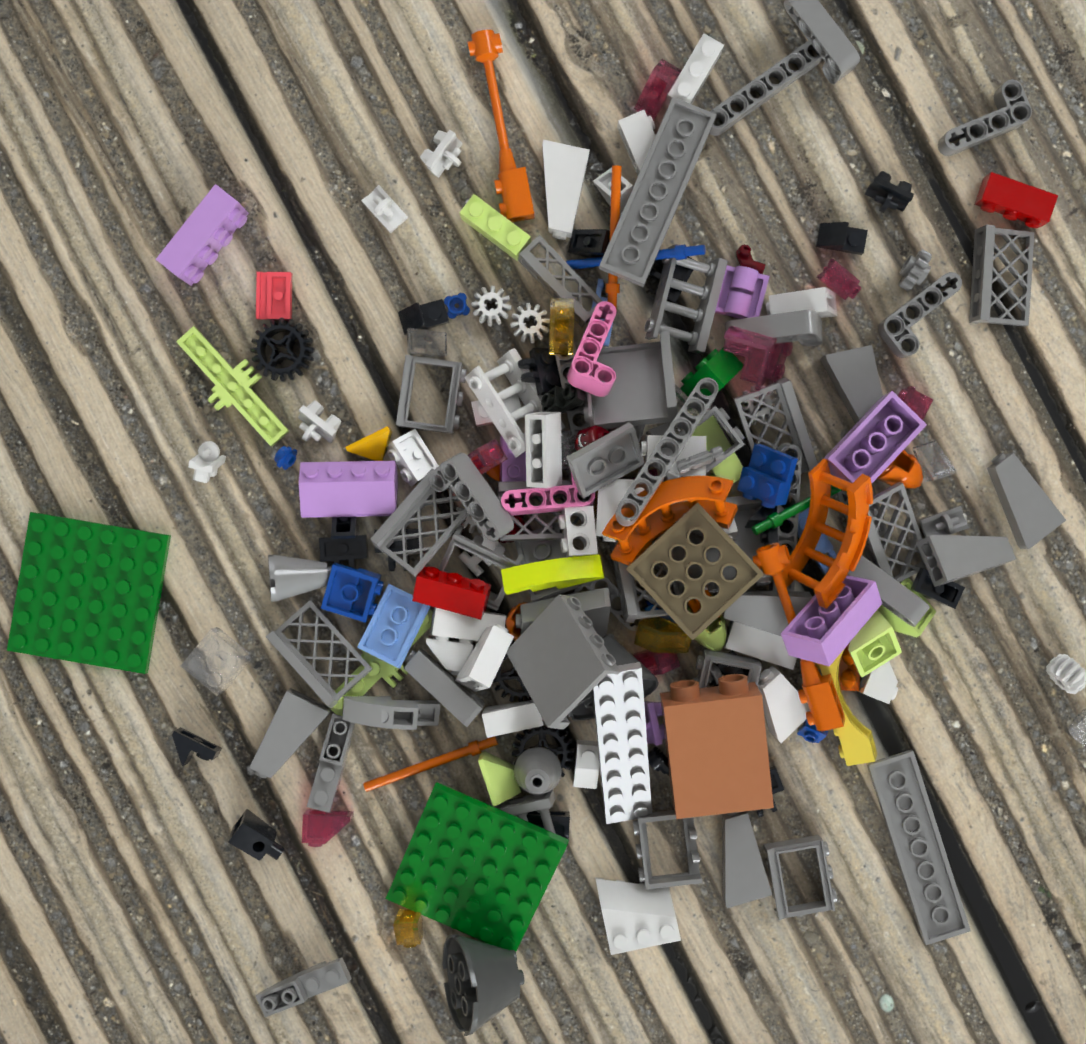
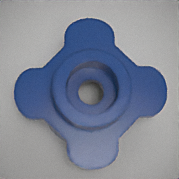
M464 293L447 296L444 299V303L448 307L447 315L449 318L455 319L458 315L466 316L469 314L470 308L466 304L467 297Z
M289 446L281 447L274 458L277 467H283L284 470L291 467L296 461L297 450H292Z

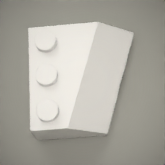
M595 877L611 955L681 941L669 887L646 889L644 883H629L622 880L611 881Z

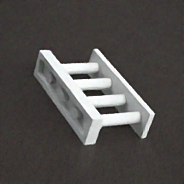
M513 348L497 360L499 366L485 373L480 366H477L464 378L507 443L508 448L517 458L526 451L525 433H522L515 421L523 418L525 414L542 412L541 400L543 395H538L535 383L521 381V375L530 371L529 369L519 368L518 361L522 360L517 350ZM505 374L512 386L497 393L490 381ZM518 394L525 406L510 413L502 401ZM561 421V430H563L565 425Z

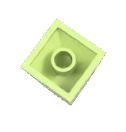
M908 577L900 583L930 606L917 625L913 627L907 624L883 605L878 608V611L889 622L894 631L918 637L927 627L936 611L922 594L911 590L913 582Z
M878 609L850 641L848 648L861 678L902 653L892 626Z
M483 751L479 755L478 763L494 807L521 793L522 788L516 782L514 765Z

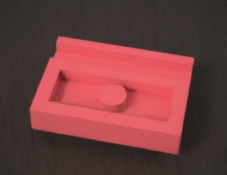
M257 272V320H279L284 318L285 321H289V319H292L293 274L291 272Z

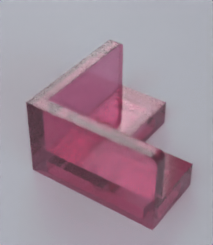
M730 326L724 335L726 341L723 350L746 357L740 379L755 383V390L760 391L765 383L777 339Z

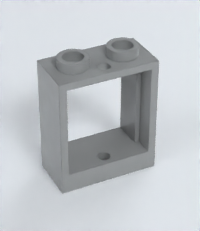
M715 406L709 410L699 425L711 416H714L734 444L724 451L723 459L716 462L713 460L712 463L706 465V473L745 445L742 441L745 438L737 427H731L728 423L730 417L722 407L718 410ZM683 430L677 435L684 436L686 432Z

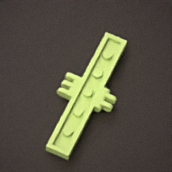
M195 326L176 341L215 384L211 389L213 394L208 398V401L212 404L218 398L220 399L214 405L217 411L224 405L228 408L233 404L272 447L289 432V429L251 389L262 376L257 373L252 378L249 377L256 369L250 366L246 371L243 370L249 364L247 359H244L233 369Z
M431 608L429 609L411 647L431 627L433 610ZM361 650L363 652L361 654L362 658L371 666L372 670L344 696H364L381 677L394 688L397 683L391 677L394 675L401 681L404 677L398 670L401 669L407 675L408 672L404 669L405 665L402 664L401 668H397ZM361 664L351 675H358L365 667ZM349 678L348 683L352 681L354 678ZM345 681L335 690L336 693L344 688ZM344 696L331 709L336 715L342 716Z

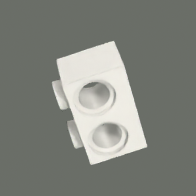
M593 506L564 508L561 512L562 515H558L559 529H563L564 538L560 541L561 552L565 553L566 557L597 555ZM573 515L578 516L582 521L581 526H574L570 521V517ZM574 539H580L583 542V550H577L573 547Z

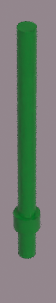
M831 485V496L842 491ZM811 496L779 513L774 512L768 515L766 520L752 527L753 533L758 535L770 528L775 529L781 526L783 521L810 508Z

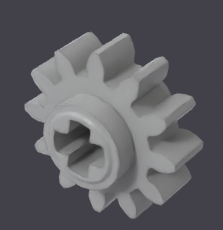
M922 249L916 257L911 255L906 260L899 273L902 275V279L899 282L901 288L909 291L913 288L914 284L920 285L925 280L931 269L928 262L931 260L932 254Z

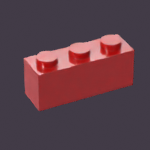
M990 172L982 180L974 205L980 206L982 211L988 213L997 212L1003 214L1005 219L1012 221L1020 220L1025 222V225L1028 227L1039 228L1049 223L1058 195Z
M424 566L416 577L412 601L481 620L487 609L491 584L485 583L480 579L465 578L458 573L443 572L436 567Z

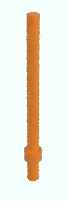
M619 165L612 166L609 242L620 219L622 166ZM608 273V283H606L605 293H608L607 302L612 303L616 307L617 313V293H620V284H618L617 276Z
M496 736L479 742L478 740L469 742L468 746L363 783L364 789L368 792L462 757L481 754L482 750L498 745V740Z

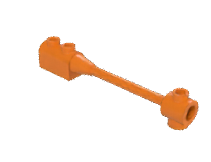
M488 29L480 30L471 35L472 41L468 42L470 56H475L476 61L484 63L500 146L499 180H494L497 195L502 194L503 203H499L500 214L512 223L535 219L526 167H516L511 148H509L493 61L498 58V53H503L500 33L495 34L493 30Z
M772 543L756 550L757 555L753 556V562L759 569H762L764 574L773 577L788 624H790L796 617L782 572L787 567L786 564L791 563V557L786 545L780 546L779 543ZM800 659L803 689L798 690L801 703H808L810 711L806 712V718L809 726L815 725L818 731L844 727L845 715L831 674L821 676L814 662Z

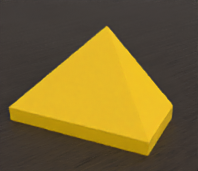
M388 426L345 448L350 453L374 461H383L392 430Z

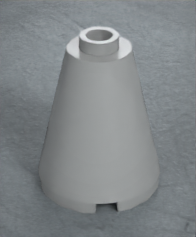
M274 554L268 555L271 602L326 587L332 567H327L326 562Z
M544 747L525 750L517 758L514 766L516 782L525 792L533 795H543L552 791L561 779L562 769L558 757L551 750Z

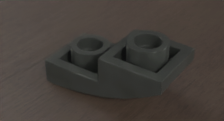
M571 384L565 388L555 386L543 395L541 400L542 412H561L562 414L574 409L585 402V391Z

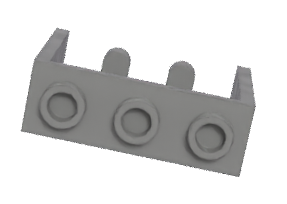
M406 355L396 425L404 428L454 434V430L459 429L460 416L457 415V408L462 406L464 392H460L461 383H465L464 377L467 375V369H463V363ZM416 363L453 368L445 426L408 421Z
M460 525L452 537L439 570L452 573L445 568L455 546L503 569L519 566L523 555L519 554L515 562L503 556L505 548L502 546H496L494 551L482 546L484 538L480 535H475L473 540L462 536L461 532L464 526ZM503 586L498 595L490 591L487 608L498 610L506 594Z
M704 648L702 656L698 655L696 669L699 671L697 678L693 677V680L699 682V688L707 687L712 663L749 669L748 683L755 682L758 685L762 668L759 659L711 651Z
M675 811L652 812V814H647V816L637 817V821H633L634 835H639L640 844H635L637 859H642V867L638 868L639 880L644 882L646 889L703 883L699 870L700 858L697 851V832L694 826V817L683 818L689 872L652 876L646 822L676 819Z
M819 835L763 844L768 856L769 864H767V868L773 885L771 887L772 896L776 903L774 911L779 920L830 910L835 911L834 903L837 902L835 888H831L830 879H833V871L831 865H827L826 856H829V848L826 841L823 842ZM815 848L824 900L787 906L779 854Z

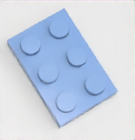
M388 584L357 648L397 668H401L431 606L412 601L413 595Z

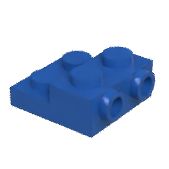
M754 444L749 467L742 468L737 490L743 492V497L746 499L762 500L761 505L767 508L786 505L798 459L765 445Z
M334 563L321 609L366 623L370 616H373L378 606L374 601L376 594L380 595L383 590L384 582L380 581L382 575L362 568L357 570Z

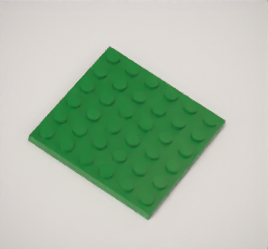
M30 512L7 651L142 674L148 673L171 535Z
M436 782L385 899L485 943L507 950H515L516 952L568 846L569 839Z

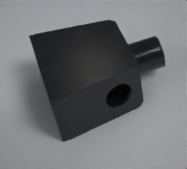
M248 809L245 810L233 826L228 841L231 845L260 861L266 854L277 860L285 849L275 842L276 830Z

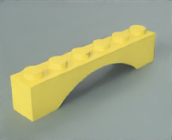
M843 650L830 666L815 663L817 669H821L822 676L831 674L845 715L844 727L833 729L834 735L839 736L840 757L845 758L847 766L875 762L877 750L872 731L853 715L841 692L839 664L844 652Z

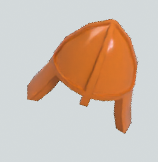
M903 450L876 480L887 483L890 486L901 482L904 484L905 489H916L921 486L923 480L922 468L914 455L907 454Z

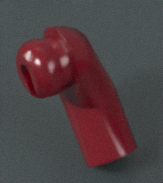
M741 245L736 251V258L740 266L755 269L760 274H763L766 264L754 261L750 252V246Z

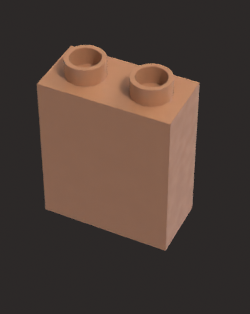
M725 675L718 678L719 686L699 688V682L696 680H680L670 684V692L660 693L672 803L676 819L774 808L762 694L755 682L748 683L746 675Z

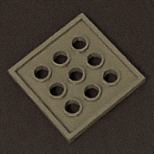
M698 502L626 568L692 641L764 575L757 565ZM693 530H699L703 535V539L699 544H693L689 539V535ZM676 546L682 547L685 551L684 558L679 561L674 560L671 555L672 549ZM710 548H716L719 551V558L715 562H710L706 558V552ZM657 563H663L667 567V573L663 577H657L653 572V568ZM693 564L699 565L702 570L701 575L695 579L691 578L688 574V569ZM726 566H733L736 570V575L731 580H727L723 576V569ZM674 581H680L684 586L683 592L679 595H674L670 591V585ZM710 582H714L718 586V592L714 596H708L705 593V586ZM691 599H697L700 602V609L695 613L687 610V603Z

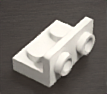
M416 429L393 440L387 446L390 460L396 462L402 479L409 483L411 487L422 480L432 468L435 470L439 466Z

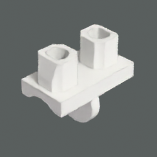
M438 130L433 140L437 145L435 151L432 152L426 149L420 156V159L427 168L438 178L445 169L449 170L452 164L459 167L462 163L457 157L461 153L460 147L463 143L456 137L455 132L451 130L447 133Z
M380 185L361 200L390 233L408 218Z
M316 400L307 407L302 405L298 416L303 421L299 428L305 432L302 439L308 441L312 437L318 442L323 437L329 443H332L336 438L341 420L332 414L326 421L322 420L319 416L324 412V408Z
M212 441L202 443L198 449V455L189 461L188 467L194 469L193 480L207 483L210 477L217 475L218 468L225 463L226 456H219L220 449L216 443Z

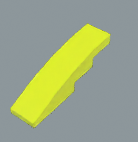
M600 554L551 559L501 569L504 592L507 595L529 589L532 592L552 587L563 589L605 578Z

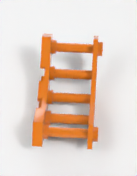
M823 459L808 473L811 499L807 521L797 545L790 554L791 563L786 564L787 567L783 570L782 576L786 588L796 580L814 589L819 606L827 609L846 584L842 582L849 571L854 572L863 553L872 517L868 516L869 504H873V491L869 476L861 474L853 483L831 475L828 460ZM831 485L847 492L848 505L830 498ZM829 508L848 516L845 533L825 524ZM821 534L842 542L835 559L815 550ZM810 558L830 567L821 581L801 573Z
M687 476L661 482L633 525H620L616 520L615 514L606 525L602 534L618 540L610 555L611 559L630 565L652 544L655 538L666 532L697 502L720 527L729 529L738 510L737 504L725 502L734 483L733 480L713 476ZM644 490L637 495L644 497L647 495V492ZM623 508L621 510L624 517L630 518L634 516V512L630 508Z

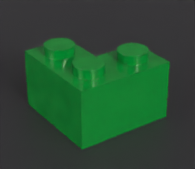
M726 345L719 352L715 348L695 367L697 370L695 374L690 372L681 380L684 385L677 392L687 400L697 383L703 378L714 379L720 390L745 365ZM700 389L703 395H712L708 389Z

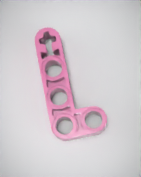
M602 301L596 305L567 374V380L572 386L598 397L608 395L616 379L615 371L612 368L597 362L616 316V307L607 301Z
M571 472V485L509 490L502 495L501 504L509 515L512 516L559 512L568 507L592 506L595 492L590 494V500L586 502L580 501L577 497L578 490ZM560 493L565 495L567 500L563 504H557L553 497ZM524 496L526 507H523L522 505V497ZM532 496H539L543 502L539 506H533L529 500ZM510 498H514L515 502H519L515 503L514 508H510L509 504H505L509 503Z

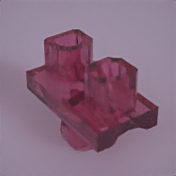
M832 258L828 266L823 269V272L816 277L844 300L848 296L852 299L855 298L861 290V286L858 285L860 280Z

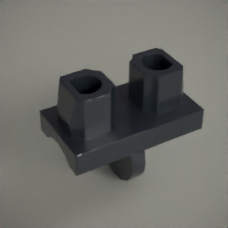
M881 171L868 186L865 195L874 198V201L881 204L880 212L884 213L887 207L903 212L914 196V193H911L912 184L900 181L896 186L890 183L892 178L890 174Z

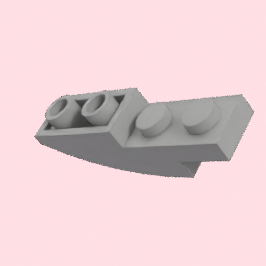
M344 696L342 720L379 728L417 730V726H438L440 702L438 700H392L391 696Z
M332 714L319 758V766L307 803L309 808L331 813L335 795L340 785L355 723L342 720L340 715Z
M341 957L328 963L324 961L294 974L258 993L256 999L264 1016L268 1017L302 1004L310 997L347 984L352 977Z

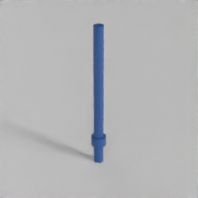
M685 244L676 245L675 248L659 250L655 260L670 258L682 260L687 259V256L705 255L706 248L705 245L688 247ZM603 256L568 260L566 263L572 269L599 267Z

